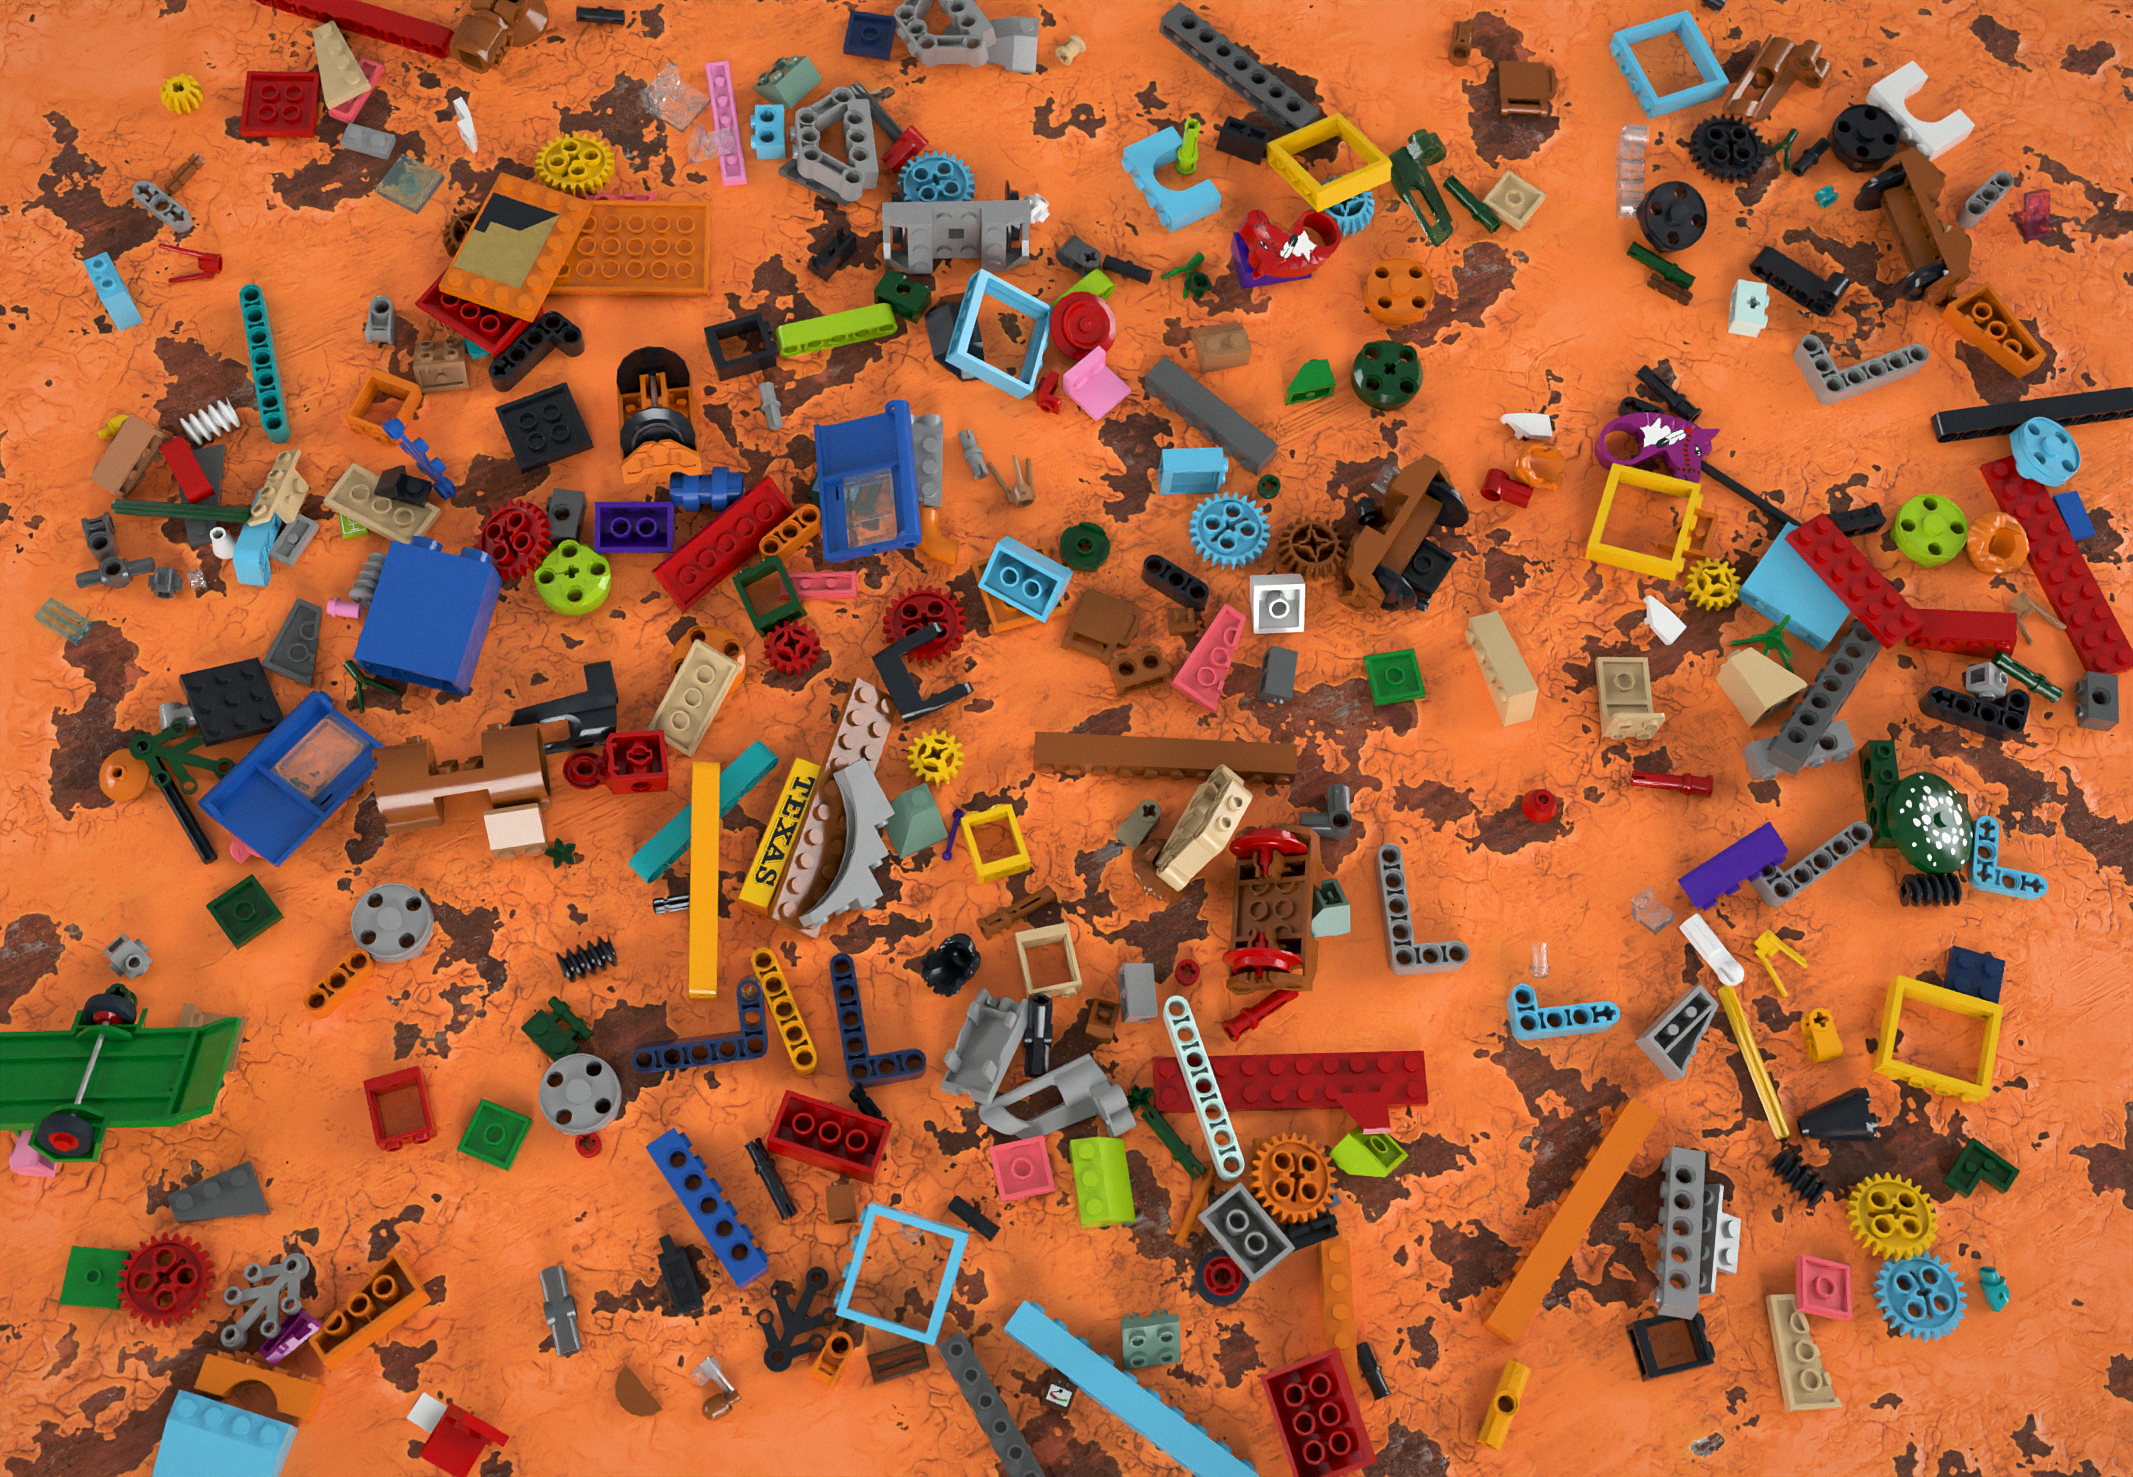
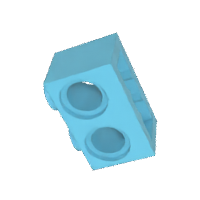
M784 104L755 105V115H751V130L755 129V135H751V149L756 150L757 159H786Z

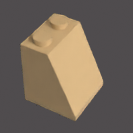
M1751 647L1742 652L1740 649L1732 652L1727 657L1728 661L1719 667L1721 671L1715 678L1750 728L1790 706L1807 686L1803 679Z

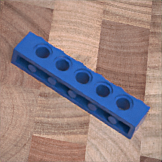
M672 1128L645 1147L738 1288L742 1290L769 1271L765 1263L770 1260L761 1246L755 1249L750 1241L754 1237L745 1223L741 1226L735 1219L738 1212L730 1200L727 1202L723 1201L719 1195L723 1190L714 1177L710 1180L704 1173V1170L707 1169L706 1164L699 1154L694 1157L688 1149L692 1146L684 1132L678 1134L676 1129ZM683 1155L686 1157L684 1165L680 1167L671 1165L675 1156ZM692 1178H699L701 1180V1185L696 1190L687 1188V1183ZM707 1201L717 1203L716 1209L711 1213L702 1211V1206ZM730 1224L732 1232L727 1236H720L717 1234L719 1226ZM736 1248H747V1256L741 1260L733 1258V1252Z

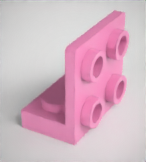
M1100 346L1095 348L1063 375L1062 390L1095 421H1098L1131 393V388L1105 365L1106 351Z

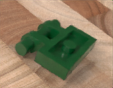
M553 996L547 1003L553 1009V1012L548 1016L540 1009L521 1027V1030L555 1063L565 1056L575 1054L580 1049L573 1041L578 1035L587 1041L591 1038L593 1032L587 1027L588 1023L583 1018H578L570 1011L571 1007L565 1001L561 1002L556 996ZM562 1018L571 1026L566 1033L557 1025Z

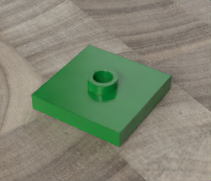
M1414 648L1364 656L1363 662L1374 706L1425 698L1426 693Z
M482 1098L456 1150L506 1172H510L534 1120Z
M72 1246L59 1304L64 1306L120 1310L122 1300L117 1295L123 1292L124 1289L118 1288L116 1283L124 1281V1278L117 1273L121 1270H127L128 1267L122 1260H131L132 1255L130 1251Z

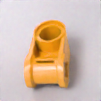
M1816 1008L1801 1018L1800 1029L1807 1046V1053L1813 1063L1843 1056L1842 1042L1838 1037L1833 1017L1829 1011L1824 1008Z

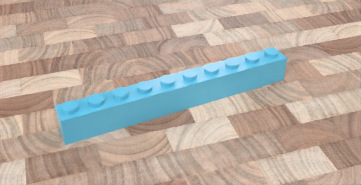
M1024 1300L1004 1327L1003 1332L1049 1367L1052 1369L1057 1368L1069 1377L1068 1379L1077 1385V1388L1194 1476H1260L1254 1472L1256 1467L1245 1458L1239 1461L1231 1455L1233 1450L1220 1440L1215 1443L1207 1437L1209 1432L1196 1422L1191 1425L1183 1419L1185 1414L1174 1405L1168 1408L1160 1402L1162 1397L1149 1387L1144 1390L1136 1384L1138 1379L1127 1370H1124L1123 1373L1113 1366L1115 1362L1109 1356L1102 1352L1100 1355L1090 1349L1092 1345L1080 1335L1076 1338L1067 1332L1069 1329L1067 1325L1057 1318L1053 1321L1044 1315L1045 1309L1036 1302L1031 1301L1029 1304Z

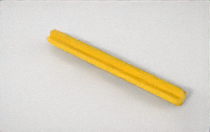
M1723 986L1718 990V994L1775 1138L1777 1140L1785 1139L1791 1135L1790 1128L1733 986Z

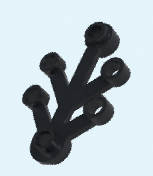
M813 1267L807 1272V1287L793 1315L786 1298V1286L782 1283H775L771 1286L770 1295L776 1301L785 1329L780 1341L773 1327L774 1315L772 1311L762 1309L757 1314V1322L763 1328L769 1346L764 1353V1363L773 1372L778 1373L787 1370L793 1358L812 1351L821 1352L826 1344L825 1338L821 1334L816 1333L811 1335L807 1342L791 1346L795 1336L824 1325H835L838 1321L837 1310L833 1307H827L821 1314L804 1320L817 1291L824 1290L829 1283L828 1274L821 1267ZM816 1273L822 1275V1280L819 1283L812 1281V1276ZM777 1287H781L784 1290L783 1295L780 1297L773 1295V1291ZM827 1312L835 1314L833 1321L829 1322L824 1319ZM765 1313L771 1316V1320L768 1323L760 1321V1317ZM820 1338L822 1345L819 1348H814L811 1345L813 1339ZM776 1352H781L784 1355L781 1362L773 1361V1355Z

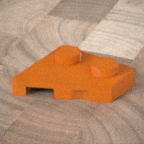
M1695 508L1693 515L1698 516L1694 531L1689 530L1687 536L1692 537L1688 552L1683 551L1682 555L1704 561L1719 514ZM1683 521L1679 522L1668 536L1659 540L1657 549L1674 553Z

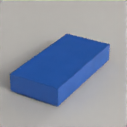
M2077 490L2052 497L2074 541L2091 538L2096 534Z

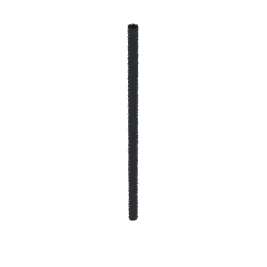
M1701 460L1700 470L1784 525L1787 522L1798 527L1803 525L1715 467ZM1885 578L1892 586H1894L1895 583Z

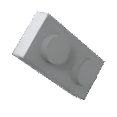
M349 123L340 143L342 148L388 160L396 143L395 135Z
M298 513L294 522L286 525L273 544L269 557L292 568L319 530V524Z

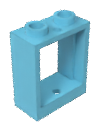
M104 252L82 261L102 303L119 332L142 323L143 320L108 253Z
M1223 447L1162 449L1158 470L1160 495L1219 493L1221 484H1225V472H1228V458L1223 457Z

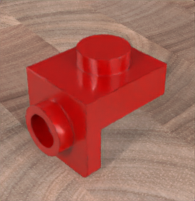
M1050 370L1047 377H1042L1037 386L1036 405L1047 413L1058 415L1061 411L1062 400L1053 395L1058 387L1059 374Z

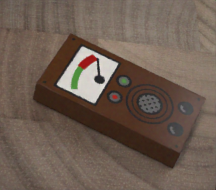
M1054 1368L1040 1405L1067 1416L1078 1386L1068 1379L1069 1377L1057 1368Z

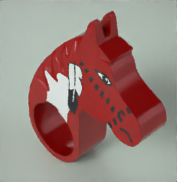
M1258 209L1251 210L1238 226L1239 234L1249 249V259L1247 261L1254 268L1253 280L1265 274L1281 278L1308 275L1319 269L1335 252L1341 242V231L1336 221L1324 211L1317 212L1315 209L1303 212L1289 228L1287 234L1279 227L1270 224L1267 215ZM1304 227L1315 230L1322 237L1325 246L1313 244L1308 239L1309 237Z

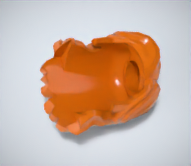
M1528 444L1518 451L1513 469L1523 484L1556 492V490L1561 489L1563 486V477L1560 474L1564 472L1562 467L1566 464V461L1562 455L1561 447L1547 448V446L1541 444Z

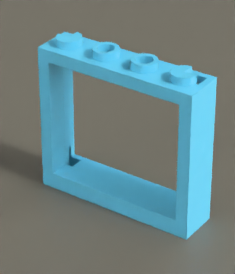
M1688 10L1615 32L1609 45L1612 52L1611 55L1615 57L1619 64L1620 72L1625 75L1629 82L1630 90L1632 93H1635L1641 109H1644L1649 119L1724 95L1729 84V80ZM1676 30L1705 83L1658 98L1629 45Z
M980 269L969 277L945 361L1021 400L1028 394H1032L1033 388L1037 385V373L1043 365L1042 355L1049 343L1047 337L1050 331L1049 321L1053 307L991 273ZM983 293L1035 320L1019 380L966 353Z
M872 1201L869 1207H863L859 1223H862L863 1227L860 1235L855 1234L851 1245V1251H855L852 1263L847 1261L842 1278L846 1279L844 1289H839L835 1297L833 1306L838 1307L836 1315L935 1346L970 1231ZM876 1215L954 1239L927 1332L848 1307Z

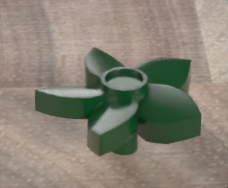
M556 838L554 842L555 849H548L544 852L546 856L554 858L553 865L555 869L560 867L563 861L568 865L575 864L572 853L576 848V844L568 843L564 846L563 842Z
M1137 1085L1131 1088L1132 1095L1126 1096L1128 1104H1130L1129 1109L1132 1114L1139 1105L1142 1108H1150L1148 1099L1153 1094L1154 1090L1152 1088L1144 1087L1140 1089Z

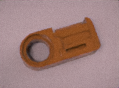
M1455 21L1448 55L1449 62L1454 66L1462 67L1469 61L1472 49L1471 36L1475 25L1472 23H1467V25H1462L1463 22ZM1461 51L1466 57L1457 58L1454 52Z

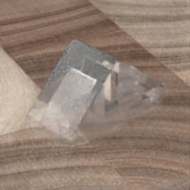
M698 124L687 141L688 157L691 164L735 152L734 134L730 127L707 133L704 127Z

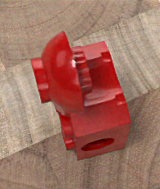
M664 730L610 733L603 747V756H599L591 751H580L570 755L563 764L562 772L564 778L570 786L578 790H591L599 785H606L614 795L668 791L669 772ZM582 771H587V772H589L590 774H589V775H582V774H580V772H582Z

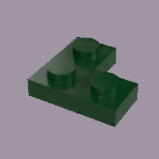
M1972 1137L1968 1140L1942 1182L1965 1199L1971 1195L1980 1179L2001 1194H2004L2008 1191L2020 1170Z

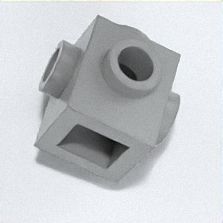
M1988 661L1966 668V690L1977 699L1993 702L1995 699L2006 697L2007 675L1993 663Z
M124 932L102 951L112 961L108 966L119 977L126 974L131 980L144 974L149 968V964L153 961L146 954L150 949L139 939L133 942Z

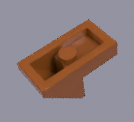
M1094 998L1085 1038L1111 1044L1121 1004Z

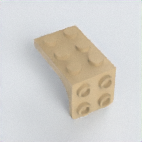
M1597 657L1595 669L1602 737H1611L1614 740L1626 737L1646 740L1653 737L1665 721V714L1654 713L1648 657Z

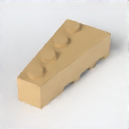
M1498 611L1469 618L1465 637L1468 644H1471L1503 727L1531 720L1537 699L1538 687Z

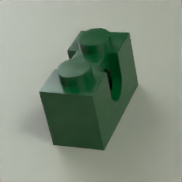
M888 269L874 289V304L888 303L891 305L893 313L917 324L931 303V289L921 282H916L915 284L909 282L903 273Z

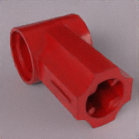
M913 124L899 136L898 141L880 158L894 173L912 156L915 157L929 143Z
M1492 468L1487 472L1480 494L1490 501L1497 502L1503 500L1526 509L1534 488L1510 479L1509 475L1501 469Z

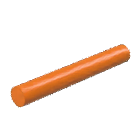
M1211 1166L1207 1167L1174 1240V1243L1184 1247L1217 1174L1216 1169Z

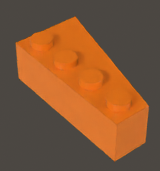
M1988 281L1949 303L1941 316L1945 322L2017 379L2039 368L2047 356Z
M395 1247L386 1254V1259L378 1267L375 1266L365 1282L357 1290L354 1289L344 1305L338 1311L335 1310L322 1324V1327L309 1338V1343L322 1363L332 1372L432 1301L414 1272Z

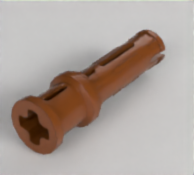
M1046 885L1044 888L1024 897L1007 908L998 907L995 913L984 919H976L978 928L984 938L990 940L995 933L1003 929H1010L1013 926V922L1054 901L1056 897L1051 887ZM1036 899L1038 900V901L1034 902L1033 904H1031V905H1029V906H1027V907H1025V908H1023V909H1020L1021 907H1023V906H1025V905L1031 903L1032 901H1034V900H1036Z

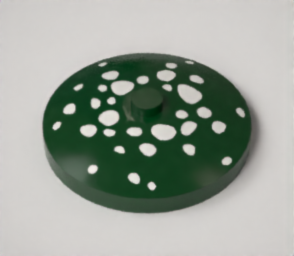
M1918 772L1906 776L1894 785L1887 802V821L1892 838L1904 858L1918 870L1927 874H1934L1935 876L1938 874L1946 875L1962 868L1969 860L1973 850L1974 828L1969 810L1957 790L1943 778L1928 772Z

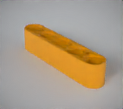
M758 948L751 956L753 972L761 981L763 996L795 1071L802 1076H809L818 1067L816 1051L775 954L768 948ZM766 958L771 961L770 965L765 968L757 966L758 961ZM771 983L781 984V988L777 992L767 990ZM781 1007H789L792 1010L788 1016L783 1017L777 1014ZM792 1031H799L802 1034L801 1038L797 1041H791L787 1036ZM807 1055L812 1058V1062L807 1066L798 1064V1060L802 1056Z

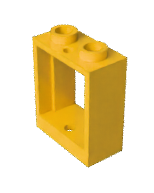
M996 804L987 811L980 813L979 811H972L965 814L963 818H960V828L979 885L1030 870L1031 861L1012 804ZM1007 818L1019 854L982 865L971 828Z

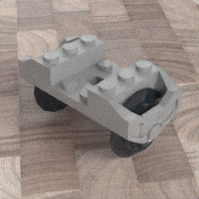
M1008 180L1005 181V200L904 202V184L901 182L899 191L891 193L892 202L882 203L884 267H893L907 274H933V259L980 258L981 269L996 273L1007 272L1021 264H1029L1030 200H1019L1018 190H1011ZM1021 225V248H1011L1012 242L1020 240ZM890 226H893V244H900L902 250H891ZM905 228H907L908 250H905Z

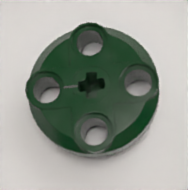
M1378 340L1366 343L1357 354L1351 369V383L1357 396L1370 407L1384 411L1397 410L1411 402L1417 395L1423 382V368L1415 348L1391 340ZM1367 386L1373 388L1374 391L1369 390V389L1367 388Z

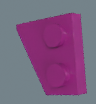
M301 1307L299 1313L293 1316L288 1315L280 1324V1334L276 1338H268L257 1351L271 1364L275 1365L317 1332L322 1325Z

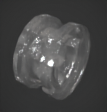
M200 566L196 567L195 571L187 570V576L194 592H197L200 587L208 588L205 575Z

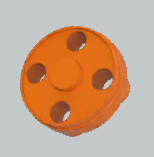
M1390 257L1377 263L1368 274L1363 289L1364 301L1371 312L1372 318L1379 323L1409 325L1421 322L1430 310L1434 299V281L1429 271L1419 262L1406 257Z
M693 626L673 648L670 657L671 674L675 678L695 639L704 638V643L726 656L729 652L737 650L738 653L736 655L728 657L741 664L742 667L726 694V698L740 687L745 678L747 658L744 648L739 639L724 628Z

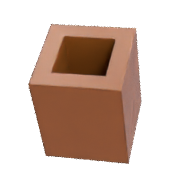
M847 1180L831 1182V1186H825L829 1226L857 1222L854 1184H848Z

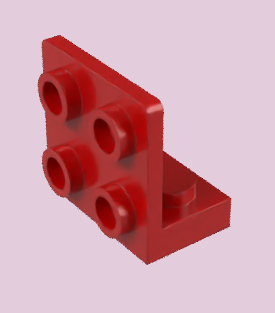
M450 1402L420 1450L419 1456L455 1477H466L485 1445L491 1446L495 1442L504 1447L510 1436Z

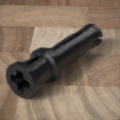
M1647 364L1637 372L1636 377L1669 405L1668 408L1671 413L1675 412L1682 419L1691 423L1701 415L1703 410L1700 407L1696 408L1687 400L1685 394H1679Z

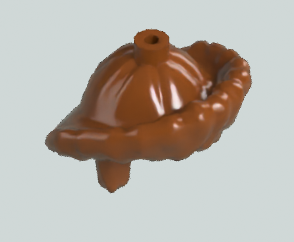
M1167 839L1146 841L1133 851L1131 859L1134 877L1138 880V884L1143 887L1142 891L1146 895L1166 903H1174L1182 899L1189 890L1190 881L1183 889L1176 891L1156 875L1157 868L1154 867V863L1165 846Z

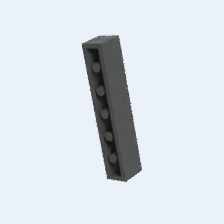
M1166 356L1146 374L1144 388L1150 396L1161 400L1169 411L1180 415L1187 425L1199 430L1209 442L1213 441L1220 448L1223 447V453L1237 460L1244 470L1251 471L1257 476L1275 458L1278 449L1277 443Z

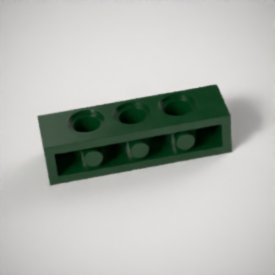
M1868 740L1858 751L1866 819L1873 833L1872 838L1869 840L1870 848L1896 849L1897 846L1892 838L1887 821L1888 798L1892 788L1899 781L1894 740Z

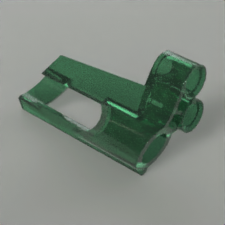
M1419 129L1409 136V145L1407 147H1401L1388 156L1392 163L1390 182L1400 199L1412 209L1431 244L1438 247L1449 238L1453 231L1452 218L1427 166L1444 160L1447 157V150L1436 132L1429 134L1426 129ZM1413 189L1421 192L1437 220L1432 227L1428 224L1409 190Z

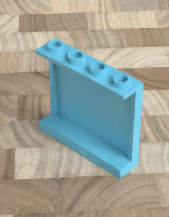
M1787 522L1737 593V599L1777 625H1780L1786 615H1790L1791 618L1784 629L1821 653L1830 643L1851 611L1785 540L1788 533L1798 528V526Z

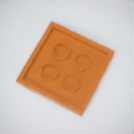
M1045 543L1029 547L1050 558ZM990 558L972 562V570L978 585ZM979 588L994 634L1040 621ZM1063 596L1048 619L1068 613Z

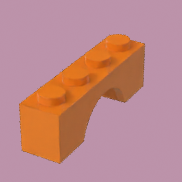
M218 1351L216 1356L206 1354L194 1386L195 1389L230 1399L239 1389L253 1383L267 1384L276 1396L278 1412L313 1422L325 1389L317 1384L318 1378L301 1374L300 1379L289 1376L291 1371L276 1366L273 1367L272 1371L262 1369L263 1363L251 1359H246L244 1363L234 1361L235 1355Z

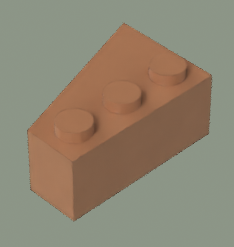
M130 414L122 422L120 431L115 439L108 444L107 451L101 461L94 466L93 473L89 479L113 495L127 499L147 476L144 473L153 462L158 464L163 459L160 455L162 452L158 446L175 437L156 425Z

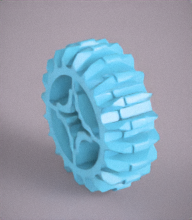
M1333 176L1329 178V182L1336 180ZM1323 180V182H1321V186L1329 182ZM1365 191L1322 211L1329 214L1336 221L1343 238L1347 232L1354 236L1356 230L1362 232L1364 227L1369 225L1374 214L1375 200L1372 199V192Z

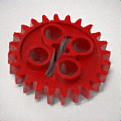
M518 499L515 504L509 500L507 507L499 504L498 512L492 509V517L483 518L486 525L478 526L482 533L474 536V538L479 540V543L473 545V548L492 556L491 564L494 565L500 577L505 581H508L510 577L517 580L518 574L526 577L528 568L535 571L534 563L542 564L541 554H548L544 547L552 544L546 538L553 535L548 530L551 526V523L546 520L548 516L539 507L529 501L524 503Z
M918 585L917 592H913L909 587L908 595L905 596L899 592V601L891 599V606L893 608L886 607V614L888 616L883 617V624H885L883 626V633L888 634L886 636V643H895L925 628L922 623H926L929 626L939 621L944 630L942 633L945 634L942 638H935L900 656L901 658L908 655V663L917 658L918 665L920 666L923 659H927L928 664L932 665L933 658L942 663L943 654L951 658L950 649L954 651L959 650L958 643L964 642L962 634L966 633V626H964L966 624V616H961L964 613V608L957 607L958 599L950 601V592L943 596L941 595V587L936 592H932L931 585L927 587L926 591H923L921 585ZM933 609H939L942 611L940 614L937 615L930 613V611ZM908 612H913L916 614V616L908 618L905 616V614Z
M165 1232L162 1235L161 1241H158L152 1235L150 1245L147 1246L144 1242L140 1241L141 1251L137 1252L131 1249L130 1253L134 1258L132 1260H122L128 1268L127 1270L118 1271L117 1274L123 1277L124 1281L116 1283V1286L120 1289H125V1291L117 1296L120 1300H128L122 1307L126 1311L133 1309L130 1314L133 1319L142 1315L140 1323L146 1325L150 1319H152L151 1323L154 1328H157L161 1321H163L166 1328H170L172 1320L182 1325V1316L186 1315L191 1320L194 1319L192 1314L194 1308L203 1311L199 1302L201 1300L210 1301L209 1296L205 1292L206 1290L215 1289V1286L209 1283L208 1280L215 1278L216 1274L207 1270L212 1268L214 1263L212 1260L204 1261L210 1255L207 1250L199 1252L202 1248L199 1242L191 1246L192 1238L190 1236H187L181 1242V1235L179 1233H175L173 1239L170 1240ZM173 1254V1260L169 1265L160 1266L159 1262L162 1256ZM186 1260L185 1264L179 1267L180 1262ZM189 1271L194 1272L195 1276L192 1282L181 1284L183 1274ZM151 1276L152 1282L150 1286L145 1289H139L138 1284L143 1277ZM166 1276L172 1281L167 1285L161 1279ZM172 1294L174 1297L173 1302L167 1307H160L162 1297ZM153 1295L152 1300L147 1301V1298Z

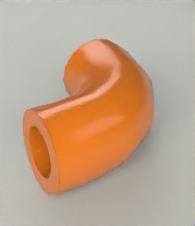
M920 507L922 541L918 544L920 549L933 560L955 566L959 541L946 538L939 532V514L935 510Z

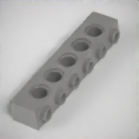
M1672 1147L1668 1156H1663L1661 1171L1665 1172L1666 1176L1660 1188V1198H1664V1207L1660 1208L1658 1222L1663 1224L1662 1233H1659L1657 1239V1250H1661V1260H1657L1655 1275L1660 1277L1659 1286H1656L1654 1292V1303L1658 1304V1314L1692 1320L1698 1311L1706 1152ZM1676 1176L1685 1178L1687 1183H1681ZM1675 1202H1681L1685 1205L1686 1209L1678 1208ZM1673 1228L1681 1229L1685 1235H1678ZM1672 1254L1681 1256L1684 1262L1676 1261ZM1670 1281L1679 1282L1682 1289L1673 1287Z

